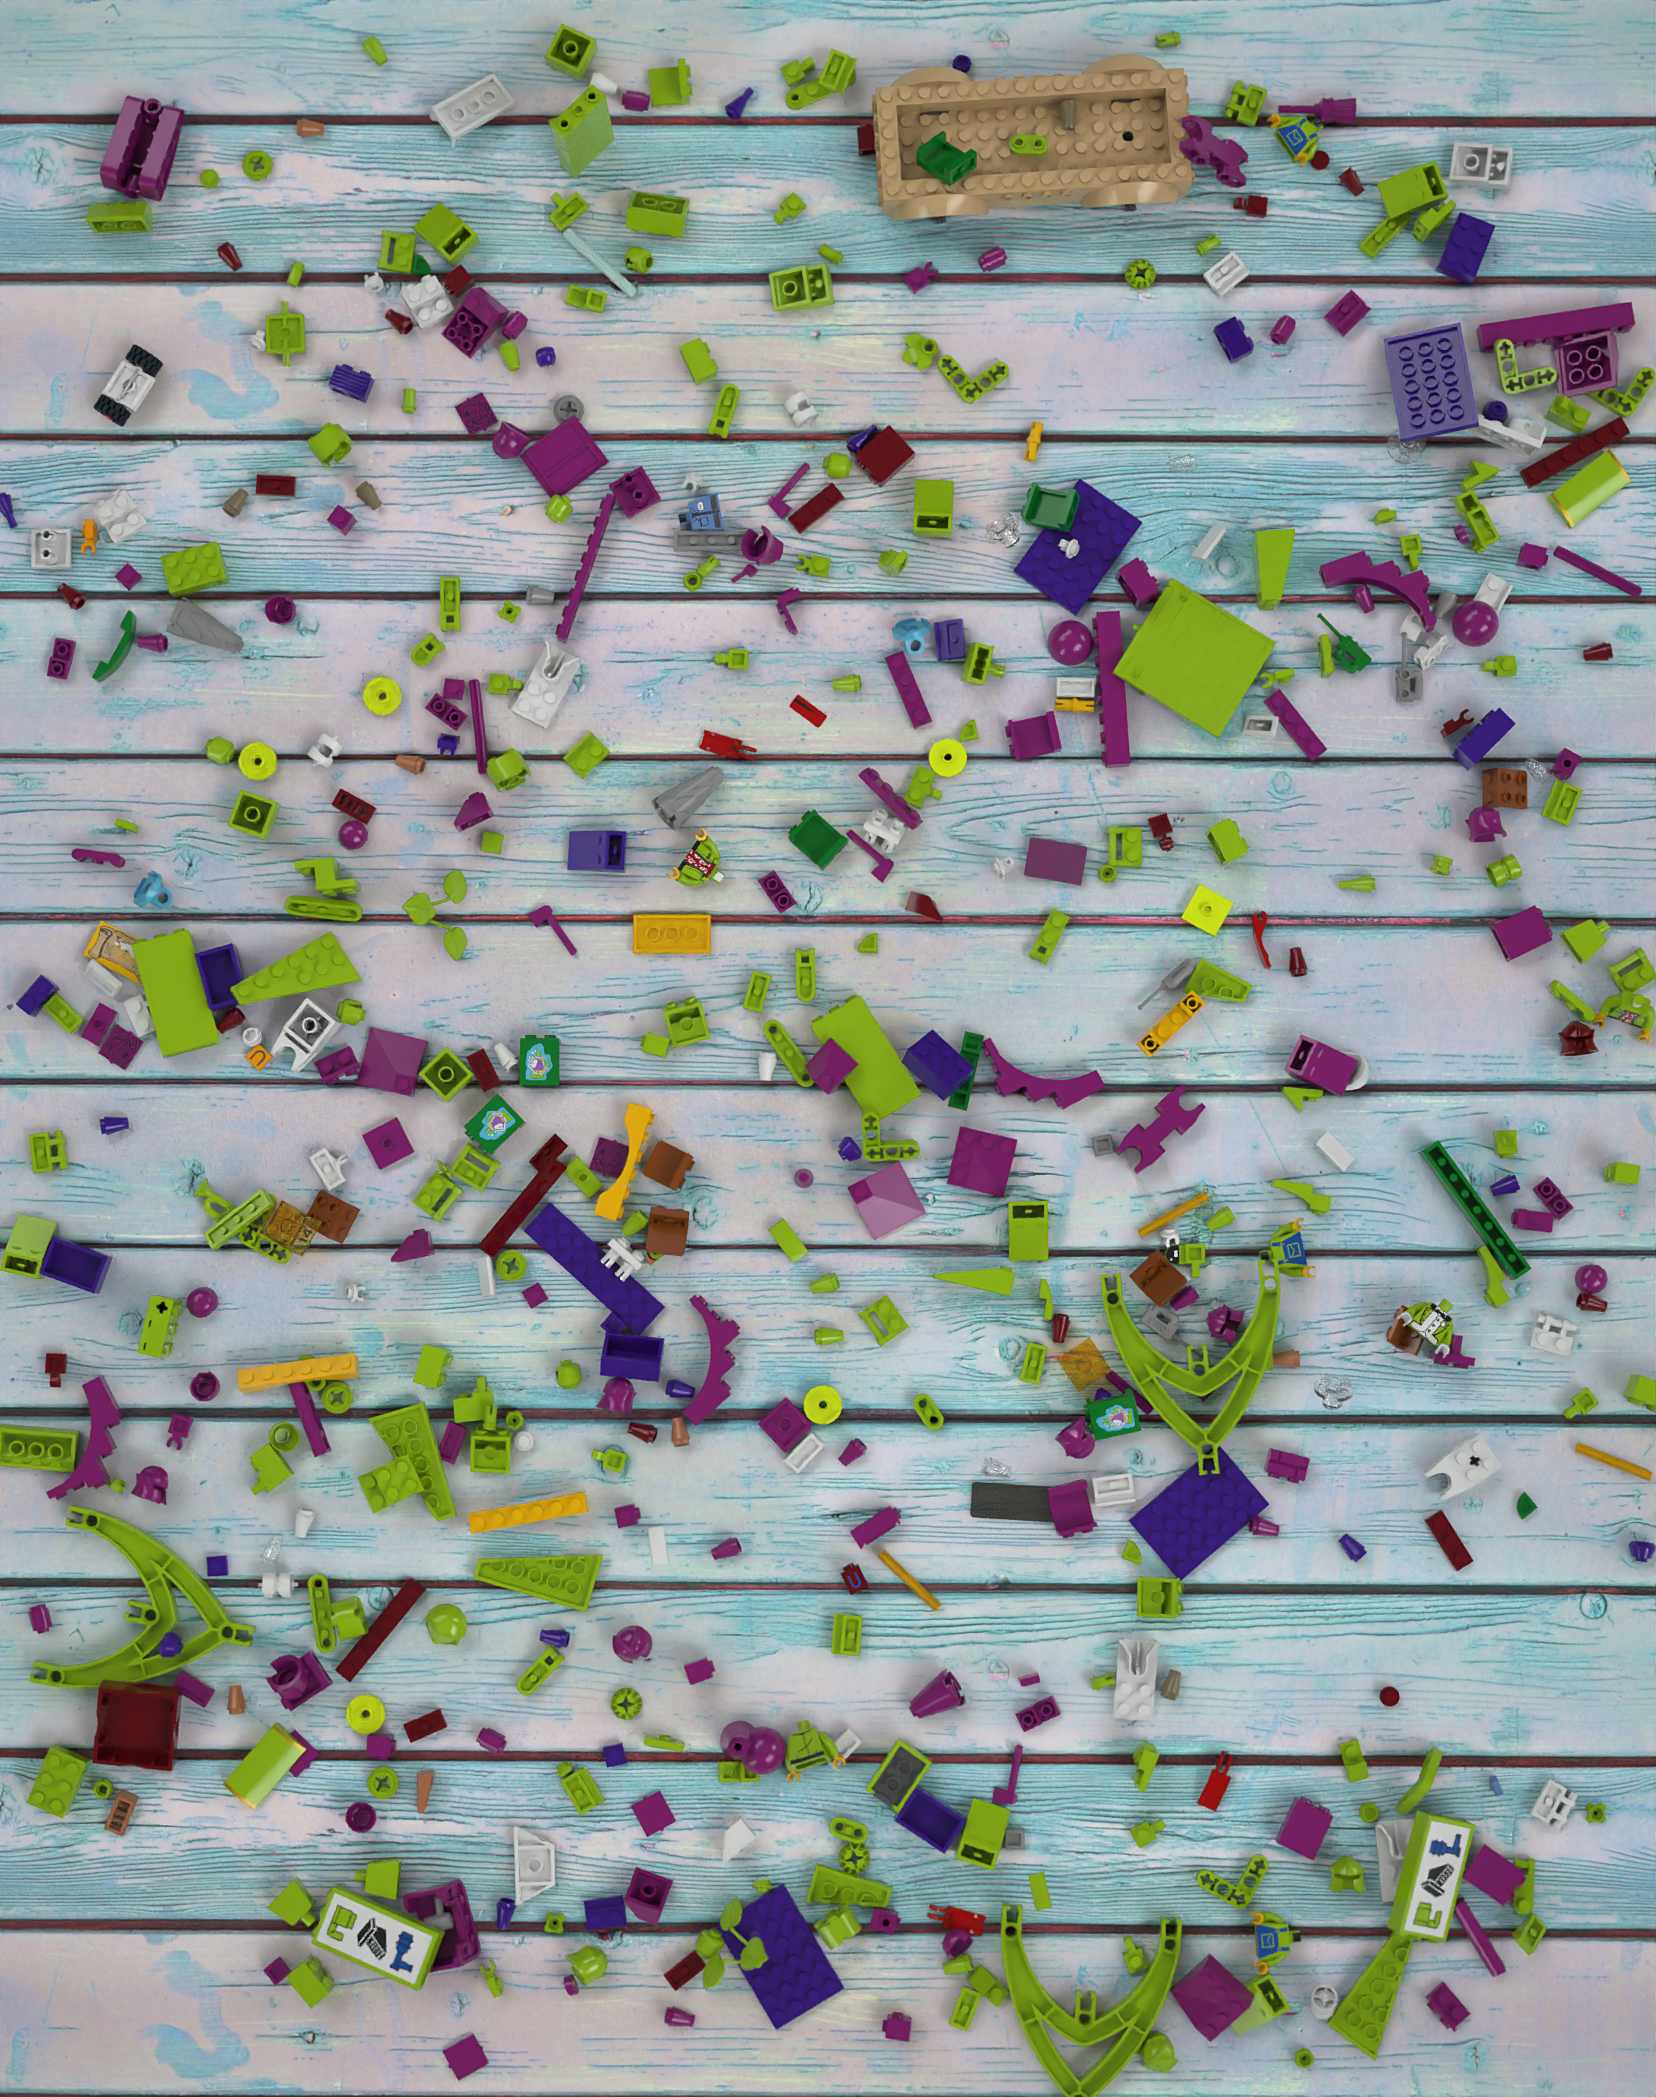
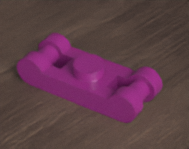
M79 848L72 851V857L79 862H85L88 859L92 860L93 864L104 865V862L111 863L117 868H122L125 865V859L118 854Z

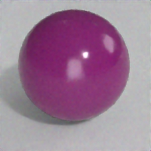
M1479 600L1466 602L1453 615V633L1464 645L1471 647L1483 646L1489 643L1498 631L1499 620L1497 613L1486 602Z
M1062 621L1054 626L1049 633L1047 640L1049 653L1054 660L1062 665L1075 666L1081 664L1088 659L1093 650V636L1088 627L1079 621Z
M762 1726L751 1729V1750L746 1757L741 1759V1762L746 1769L754 1774H771L778 1770L785 1760V1741L776 1730L770 1727Z

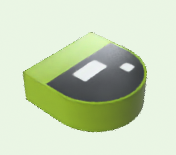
M1171 1245L1166 1249L1165 1258L1170 1264L1185 1265V1245Z

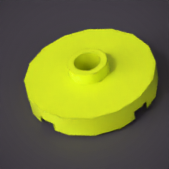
M377 677L367 683L363 693V700L371 712L376 715L385 716L392 714L398 709L402 701V693L394 680ZM381 694H386L384 700L380 699Z
M943 739L933 745L928 759L931 769L937 775L950 778L963 771L966 766L967 754L962 744L958 741ZM950 755L952 759L950 761H946L944 759V756Z
M261 742L250 743L245 746L238 759L239 768L242 773L250 780L262 781L271 777L276 771L278 764L277 755L274 750ZM257 759L262 760V763L260 765H256L255 762Z
M826 1385L812 1388L806 1394L803 1402L807 1417L817 1424H829L835 1421L842 1410V1399L839 1393L834 1388ZM825 1401L827 1403L826 1408H820L819 1403Z
M359 1695L350 1702L346 1709L348 1725L359 1734L367 1735L374 1733L385 1721L386 1710L384 1704L374 1695ZM363 1711H369V1717H365Z

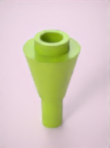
M1370 874L1352 879L1351 881H1339V889L1352 888L1372 893V890H1375V878H1371Z

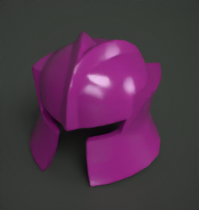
M505 421L501 422L499 431L491 436L493 439L492 448L495 454L505 460L516 458L534 439L526 437V432Z
M761 525V529L764 532L762 536L759 537V534L749 528L741 543L744 557L749 561H755L758 566L760 564H772L780 560L784 548L783 542L773 536L763 525Z
M1486 805L1473 809L1470 812L1469 819L1465 820L1470 828L1469 841L1473 843L1496 841L1494 834H1502L1503 837L1507 836L1501 825L1499 811Z
M1223 1304V1307L1210 1311L1206 1318V1324L1211 1337L1223 1339L1231 1347L1237 1336L1236 1332L1239 1324L1243 1321L1245 1311L1232 1310L1225 1304Z
M611 1378L603 1389V1393H606V1395L601 1397L595 1407L633 1413L632 1403L637 1392H635L632 1383L626 1378Z
M1084 1416L1068 1425L1055 1438L1064 1448L1067 1457L1070 1456L1075 1459L1085 1458L1095 1447L1092 1433H1085L1087 1426Z
M158 1466L144 1468L140 1474L136 1473L137 1483L131 1493L139 1498L167 1505L166 1489L169 1484L167 1472Z
M636 1625L625 1627L616 1636L613 1635V1651L621 1660L632 1664V1659L638 1660L640 1656L647 1658L652 1648L651 1636L643 1627Z
M284 1655L274 1660L270 1665L277 1673L282 1672L275 1678L276 1680L266 1677L268 1684L272 1688L279 1690L285 1699H295L302 1696V1692L306 1689L308 1683L307 1674L310 1671L302 1667L300 1659L294 1655Z

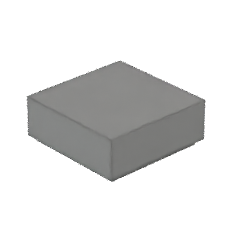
M1111 1134L1091 1138L1095 1157L1115 1153Z
M1006 1828L1004 1849L1024 1850L1025 1829Z

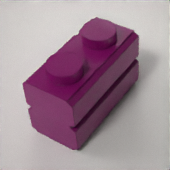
M1269 1448L1264 1471L1269 1472V1477L1279 1479L1281 1475L1288 1477L1287 1481L1299 1484V1480L1305 1481L1310 1458Z

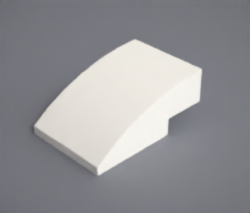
M1454 142L1449 180L1475 187L1509 190L1514 155L1513 148L1493 147V144Z

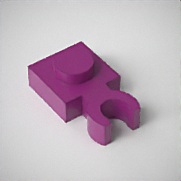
M932 261L928 262L923 270L918 266L903 277L904 282L913 294H916L930 284L928 278H934L938 275V270L934 272L928 270L933 266Z
M176 1413L173 1414L168 1433L173 1434V1436L168 1439L167 1447H171L172 1442L176 1441L178 1443L176 1450L182 1449L183 1441L181 1439L182 1437L188 1438L194 1419Z

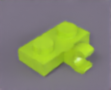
M577 191L566 201L555 192L550 197L552 198L551 201L558 208L548 216V219L562 233L590 207Z
M920 765L918 766L904 796L908 804L921 809L927 795L938 801L940 800L942 791L931 788L936 773Z

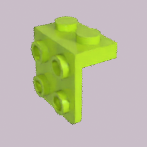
M685 58L677 59V67L649 70L653 107L690 104L689 95H693L692 83L688 84L687 77H691L690 65H686Z

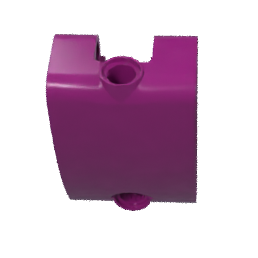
M127 95L100 168L103 187L123 192L125 196L131 199L143 197L160 202L175 159L184 119V110L161 105L160 101L155 98L145 101L144 99Z

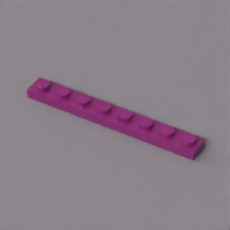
M607 493L606 499L602 498L599 507L601 509L600 516H596L594 520V533L588 537V550L583 552L581 570H577L575 574V587L570 589L568 599H570L569 604L564 607L562 612L564 619L562 624H558L555 634L558 635L557 638L560 642H567L616 502L614 495Z

